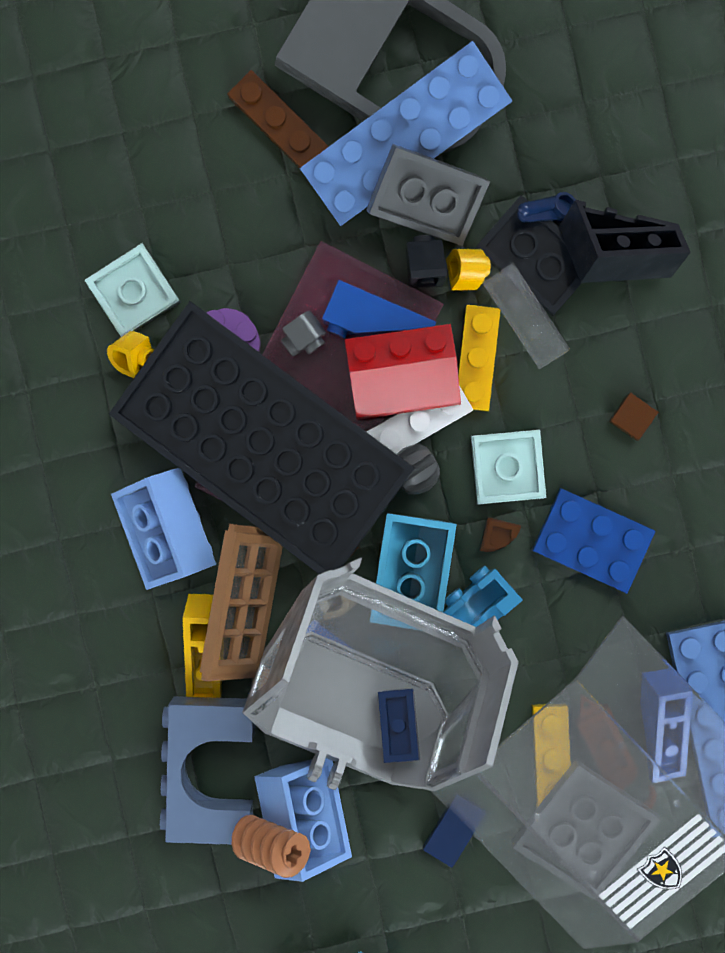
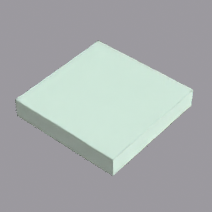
M143 243L85 279L88 287L121 337L129 331L139 330L181 303Z
M540 430L471 436L477 504L546 498Z

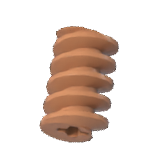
M246 815L241 818L232 833L231 844L233 852L239 859L283 878L293 877L305 867L309 859L311 848L310 842L305 835L255 815Z

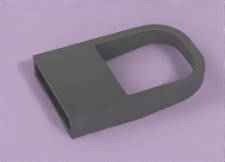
M309 0L276 56L275 61L276 67L364 121L381 109V107L357 93V89L406 6L410 5L471 42L473 41L485 56L487 63L502 86L506 77L505 55L494 33L483 23L448 0ZM482 124L442 153L453 151L465 144Z

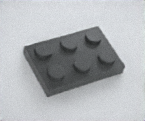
M392 144L366 210L373 216L463 246L490 181L483 176Z

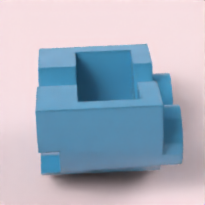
M484 565L470 577L473 583L463 592L460 588H457L445 599V604L448 607L443 613L477 627L494 615L497 620L505 616L523 599L496 569L489 570Z

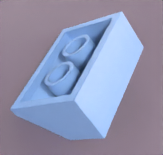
M180 468L147 477L111 494L146 590L216 565L212 547L208 543L201 524L200 515L195 508L188 483Z
M325 759L322 773L316 782L310 781L307 778L312 760L282 765L254 776L263 819L301 833L310 842L311 851L305 867L298 874L289 878H283L274 874L276 879L303 882L352 857L339 789L337 787L336 790H333L327 786V779L333 767V761L330 759Z

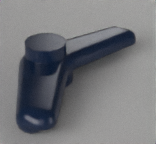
M560 192L555 196L524 202L518 207V219L521 222L552 221L559 224L563 221L576 199L567 192Z

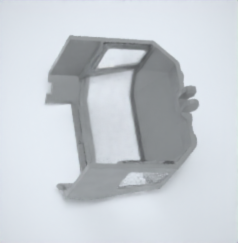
M362 558L349 562L347 565L333 571L329 570L317 575L301 591L271 641L265 647L242 713L265 734L315 753L307 774L308 780L317 781L322 773V767L326 758L335 761L327 779L328 788L336 790L339 786L345 766L392 785L437 791L493 767L519 663L512 648L508 649L499 633V630L502 628L495 615L477 627L353 574L360 567ZM414 689L420 760L384 763L378 692Z

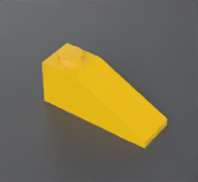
M188 594L183 614L186 697L221 698L222 680L203 681L201 680L202 672H199L213 595ZM223 640L219 660H223Z

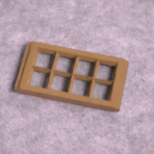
M229 524L228 530H225L199 671L202 672L201 680L203 681L255 678L264 653L283 546L256 526Z

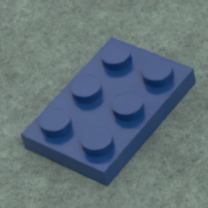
M559 488L532 551L628 594L656 531Z

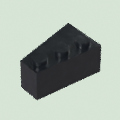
M575 200L559 225L580 283L671 278L691 253L679 224L637 215L633 219L617 215V209L606 207L604 211L587 208L584 201Z

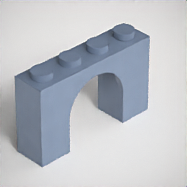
M174 696L168 707H164L162 726L163 728H168V741H163L161 759L162 762H167V775H162L161 796H166V809L162 808L160 830H166L165 842L232 845V833L238 821L246 815H253V800L218 799L206 796L192 785L186 770L187 755L200 744L210 741H253L255 724L242 713L247 699Z

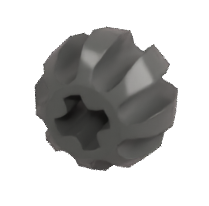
M416 443L403 448L397 453V455L416 468L401 489L408 494H421L429 491L437 483L440 477V468L435 457L426 446Z

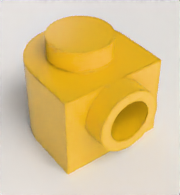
M453 249L446 259L451 290H478L485 277H488L490 274V259L482 249Z
M129 331L108 346L107 355L111 364L119 372L135 378L155 349L151 348L148 336L135 331Z

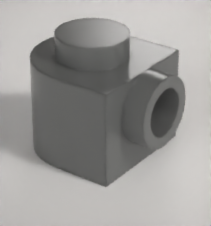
M308 310L282 328V333L285 337L281 339V342L292 357L297 354L299 355L303 351L310 355L325 344L322 337L327 332L312 311Z

